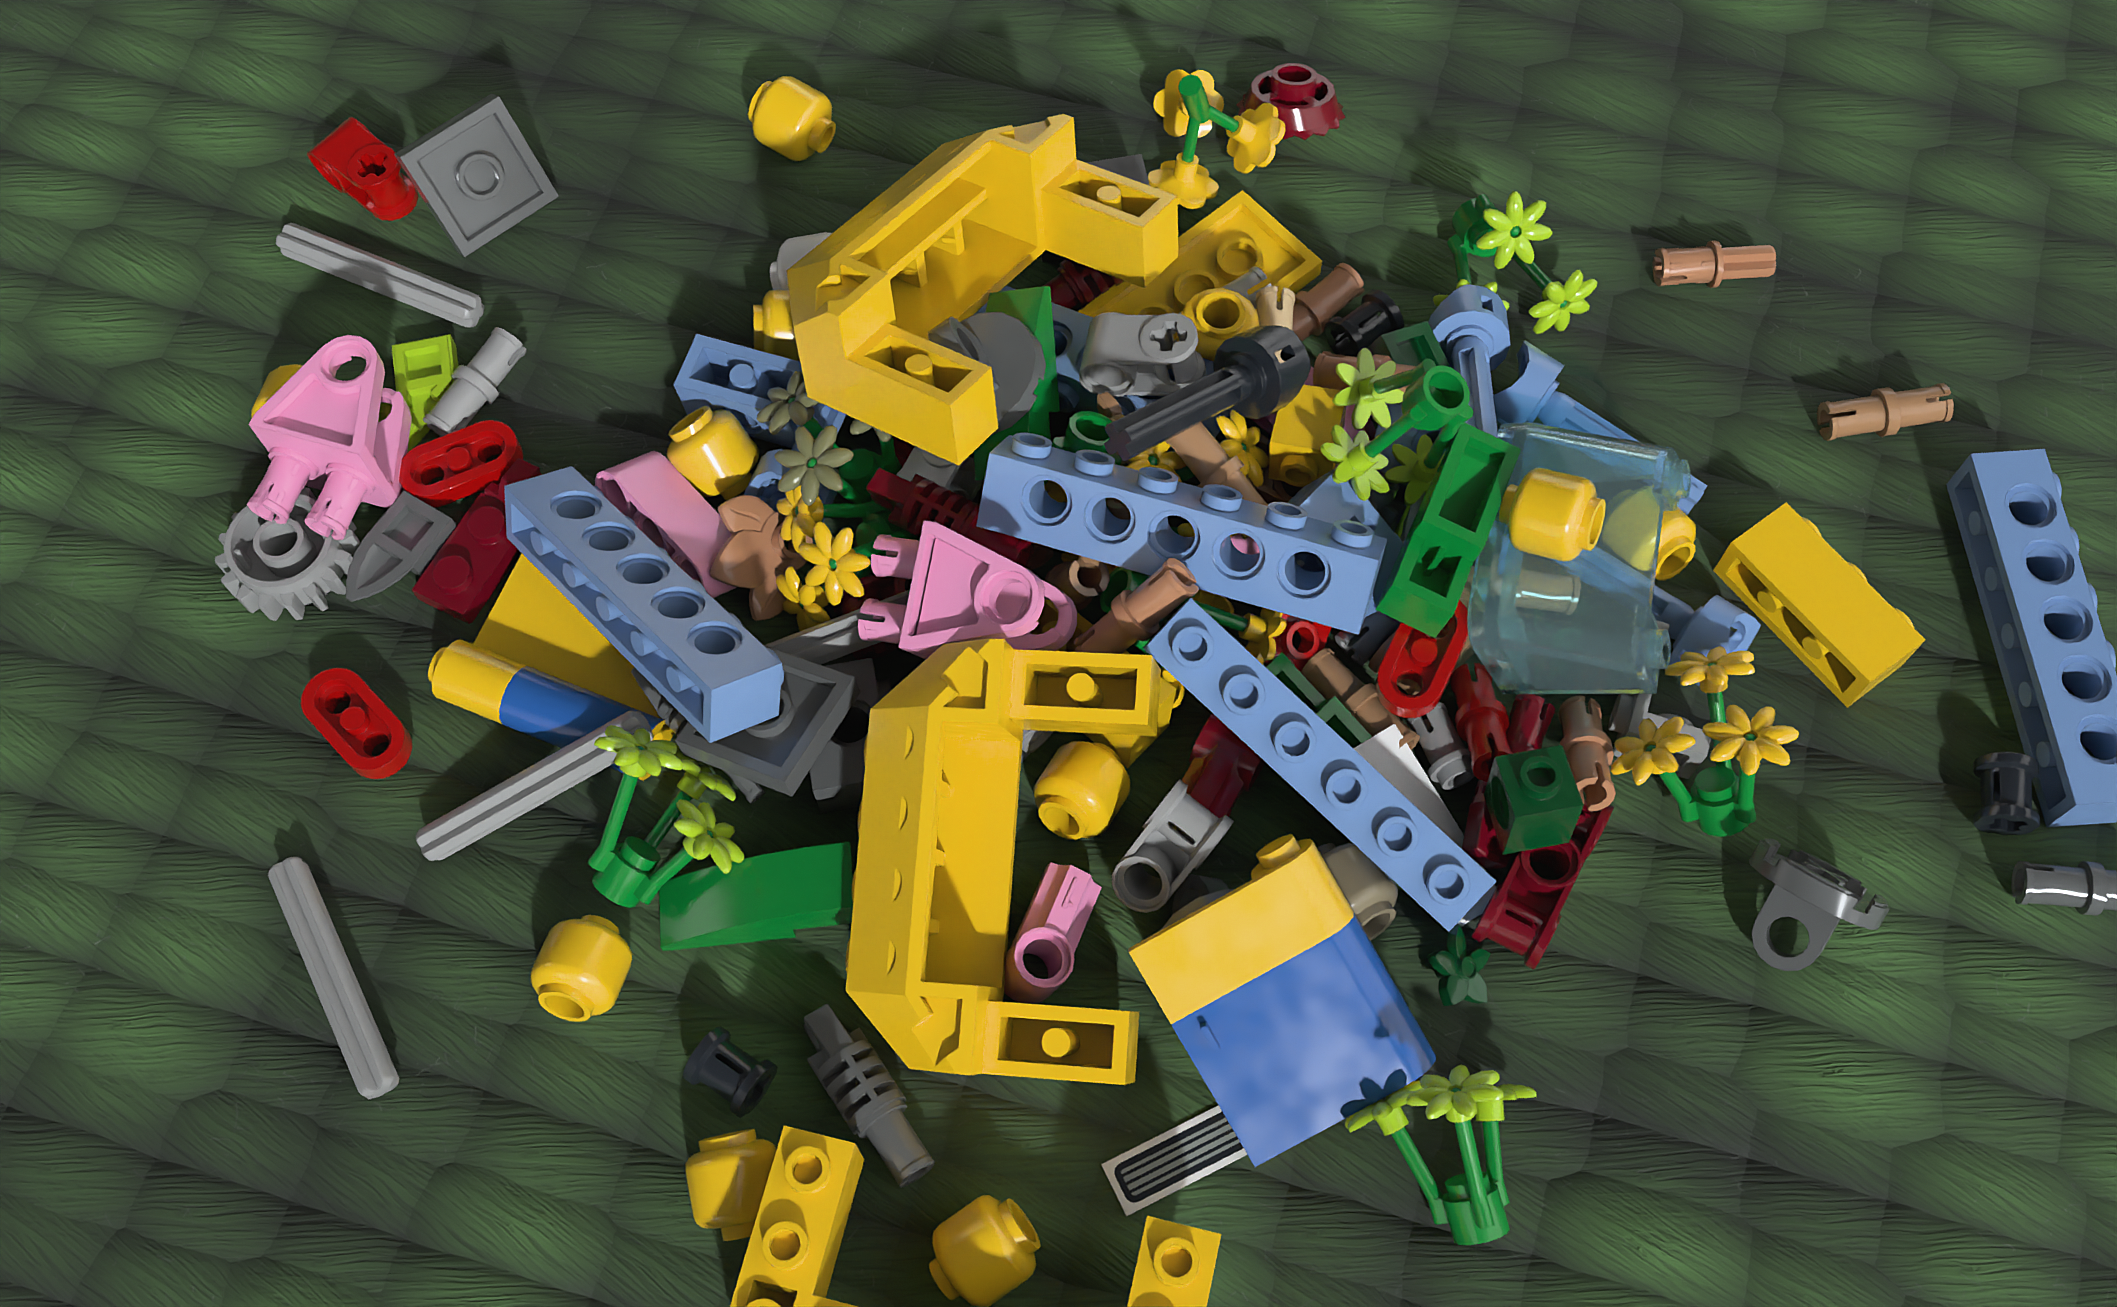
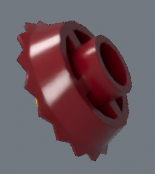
M1298 63L1281 64L1273 70L1256 76L1247 93L1243 95V99L1236 104L1240 109L1239 116L1248 109L1256 110L1263 103H1271L1277 107L1278 118L1285 123L1283 140L1293 136L1306 140L1313 134L1325 136L1329 129H1338L1339 120L1345 118L1341 110L1344 106L1337 100L1334 85L1326 77L1316 73L1313 68Z

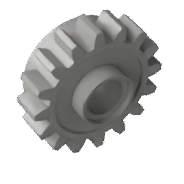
M306 487L302 489L286 524H277L274 520L276 514H274V518L270 522L259 517L246 506L239 513L235 512L231 516L233 521L227 532L219 535L218 540L224 545V553L215 557V563L225 573L220 580L249 612L254 613L261 609L269 620L276 621L284 608L290 612L295 620H301L305 613V605L313 603L323 612L328 609L325 598L327 593L333 591L337 594H346V586L340 579L343 574L348 573L349 566L353 560L351 555L355 553L361 543L354 533L357 527L351 520L343 540H334L331 535L334 530H331L327 538L310 529L304 520L308 513H310L317 498L310 488Z

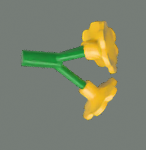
M1180 69L1171 71L1165 78V88L1154 96L1153 107L1156 113L1163 117L1164 130L1174 137L1186 134L1183 152L1176 156V161H1165L1161 164L1160 169L1149 172V185L1177 195V204H1181L1183 207L1188 209L1202 208L1205 205L1206 199H1213L1217 196L1219 186L1215 180L1209 177L1208 169L1198 164L1199 158L1195 155L1197 139L1210 132L1213 121L1224 127L1226 134L1230 137L1227 144V153L1234 158V168L1237 171L1247 174L1255 166L1266 167L1275 156V145L1282 140L1285 133V123L1278 118L1277 107L1271 103H1263L1256 110L1248 109L1241 116L1238 115L1232 118L1222 112L1224 107L1223 97L1214 90V80L1208 72L1197 70L1189 74Z

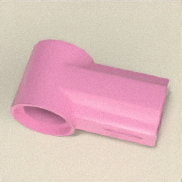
M1050 862L1046 866L1012 946L1006 955L1004 992L1015 1002L1040 1003L1062 985L1071 974L1075 960V950L1102 888L1094 882L1090 874L1072 865L1065 866ZM1029 953L1041 958L1047 966L1048 979L1035 978L1028 973L1023 963V954Z

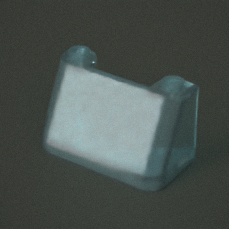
M1532 422L1502 424L1498 429V438L1521 448L1508 486L1510 484L1519 486L1524 476L1534 468H1544L1584 477L1591 480L1595 485L1597 498L1605 499L1606 511L1602 530L1595 547L1591 551L1583 549L1571 561H1559L1515 549L1509 539L1508 524L1501 523L1499 520V507L1485 547L1475 562L1467 615L1468 634L1473 650L1502 694H1657L1659 669H1667L1671 657L1669 633L1667 629L1658 628L1656 619L1651 611L1663 511H1675L1679 505L1680 498H1687L1689 496L1691 475L1688 461L1686 459L1679 460L1676 451L1672 447Z

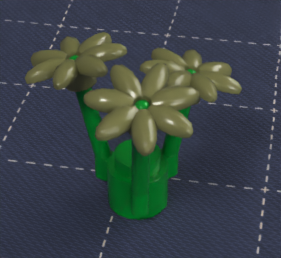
M795 371L788 380L787 390L780 387L768 390L767 396L772 403L766 405L757 414V420L761 423L770 421L769 430L772 435L779 433L790 418L799 426L795 431V440L799 451L779 450L774 455L777 462L791 468L778 482L779 491L788 492L801 485L802 499L806 505L810 506L816 500L821 483L828 489L838 492L850 504H862L872 501L871 494L868 493L866 487L878 468L895 475L903 468L895 454L893 436L875 427L873 428L880 439L882 455L866 449L851 451L846 448H839L835 443L838 433L837 428L833 425L823 428L813 416L815 413L813 406L820 404V402L807 397L802 372ZM854 419L850 425V433L858 435L871 429L872 426ZM837 467L838 473L833 468Z

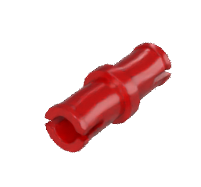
M1467 663L1456 668L1449 680L1459 709L1456 712L1455 723L1458 735L1468 744L1473 774L1478 779L1488 782L1490 773L1487 761H1491L1493 764L1495 757L1513 754L1506 736L1509 719L1505 706L1496 700L1490 670L1485 665L1474 663L1477 682H1473Z

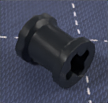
M1372 289L1362 297L1359 307L1344 318L1336 316L1325 324L1324 331L1328 343L1335 354L1357 357L1361 349L1367 348L1381 335L1404 328V320L1400 309L1386 293Z
M2011 752L1990 753L1976 758L1973 762V772L1976 777L1980 778L1981 809L1973 815L1974 826L1983 832L2000 835H2022L2031 833L2034 829L2040 826V816L2036 811L2032 810V779L2036 778L2039 773L2037 760L2028 755Z
M721 1026L716 1027L703 1038L693 1051L685 1066L683 1077L692 1085L699 1084L700 1082L705 1084L731 1103L730 1111L737 1117L742 1118L749 1114L764 1097L775 1078L778 1067L768 1059L761 1062L757 1061L730 1042V1032Z

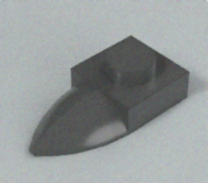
M403 491L367 533L355 551L347 573L346 599L354 602L380 593L400 581L410 571L421 577L457 527L453 519Z

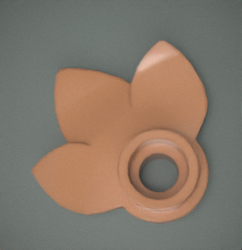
M740 495L731 498L719 505L718 511L723 523L732 535L719 550L710 569V576L733 587L750 589L749 607L752 618L755 621L770 619L783 610V603L787 599L778 589L776 577L780 574L785 576V571L789 566H792L797 573V570L804 566L807 560L794 550L792 539L788 541L787 549L784 540L780 537L781 525L787 517L786 515L779 513V511H774L759 497ZM806 536V543H813V539Z

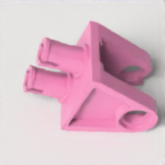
M346 335L334 338L326 343L253 415L249 426L269 452L268 457L271 460L261 483L247 503L248 508L259 517L272 522L274 514H276L274 519L276 523L286 524L304 486L312 487L322 491L310 513L306 516L305 524L316 533L327 538L331 530H334L331 535L334 540H343L361 502L389 509L401 495L402 485L399 482L402 458L407 454L412 420L411 412L399 391L396 392L390 388H383L385 377L384 364L376 349L368 340L360 336ZM352 356L366 359L365 370L360 376L348 381L335 378L339 367L347 361H351ZM381 402L391 404V413L387 418L378 422Z
M923 521L920 541L881 534L874 542L873 548L885 550L888 556L871 554L873 573L880 577L892 576L912 579L907 605L881 602L878 599L872 598L864 601L860 613L873 615V619L884 621L875 622L858 619V632L860 638L864 641L875 640L899 644L898 648L927 659L943 644L990 638L1005 639L1013 649L1055 651L1063 647L1074 634L1077 626V610L1072 599L1063 591L1039 579L1025 567L937 522ZM1044 600H1051L1059 611L1056 627L1043 634H1031L1030 631L1034 630L1039 624L1037 620L1043 610Z

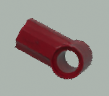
M1212 713L1195 742L1189 758V763L1191 764L1182 781L1188 785L1186 793L1218 818L1224 815L1229 817L1242 791L1248 792L1254 785L1265 761Z

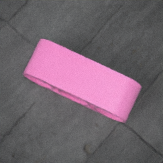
M651 451L597 474L595 486L602 491L605 498L625 516L632 518L637 527L658 547L665 549L671 559L693 580L699 581L712 598L736 588L717 581L710 576V569L719 550L732 534L726 528L716 510L666 457L659 452Z

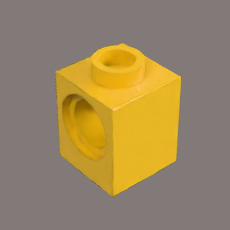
M1304 384L1298 395L1286 407L1278 410L1270 439L1269 479L1285 481L1296 487H1304L1335 469L1336 463L1328 460L1322 454L1320 447L1326 442L1334 443L1331 435L1334 425L1337 424L1344 429L1346 406H1336L1332 402L1333 397L1341 390Z

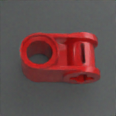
M353 117L346 119L307 152V156L313 166L334 188L348 194L381 220L393 221L401 219L408 215L417 204V189L410 179L400 172L401 165L395 157L393 149L377 139L362 123Z

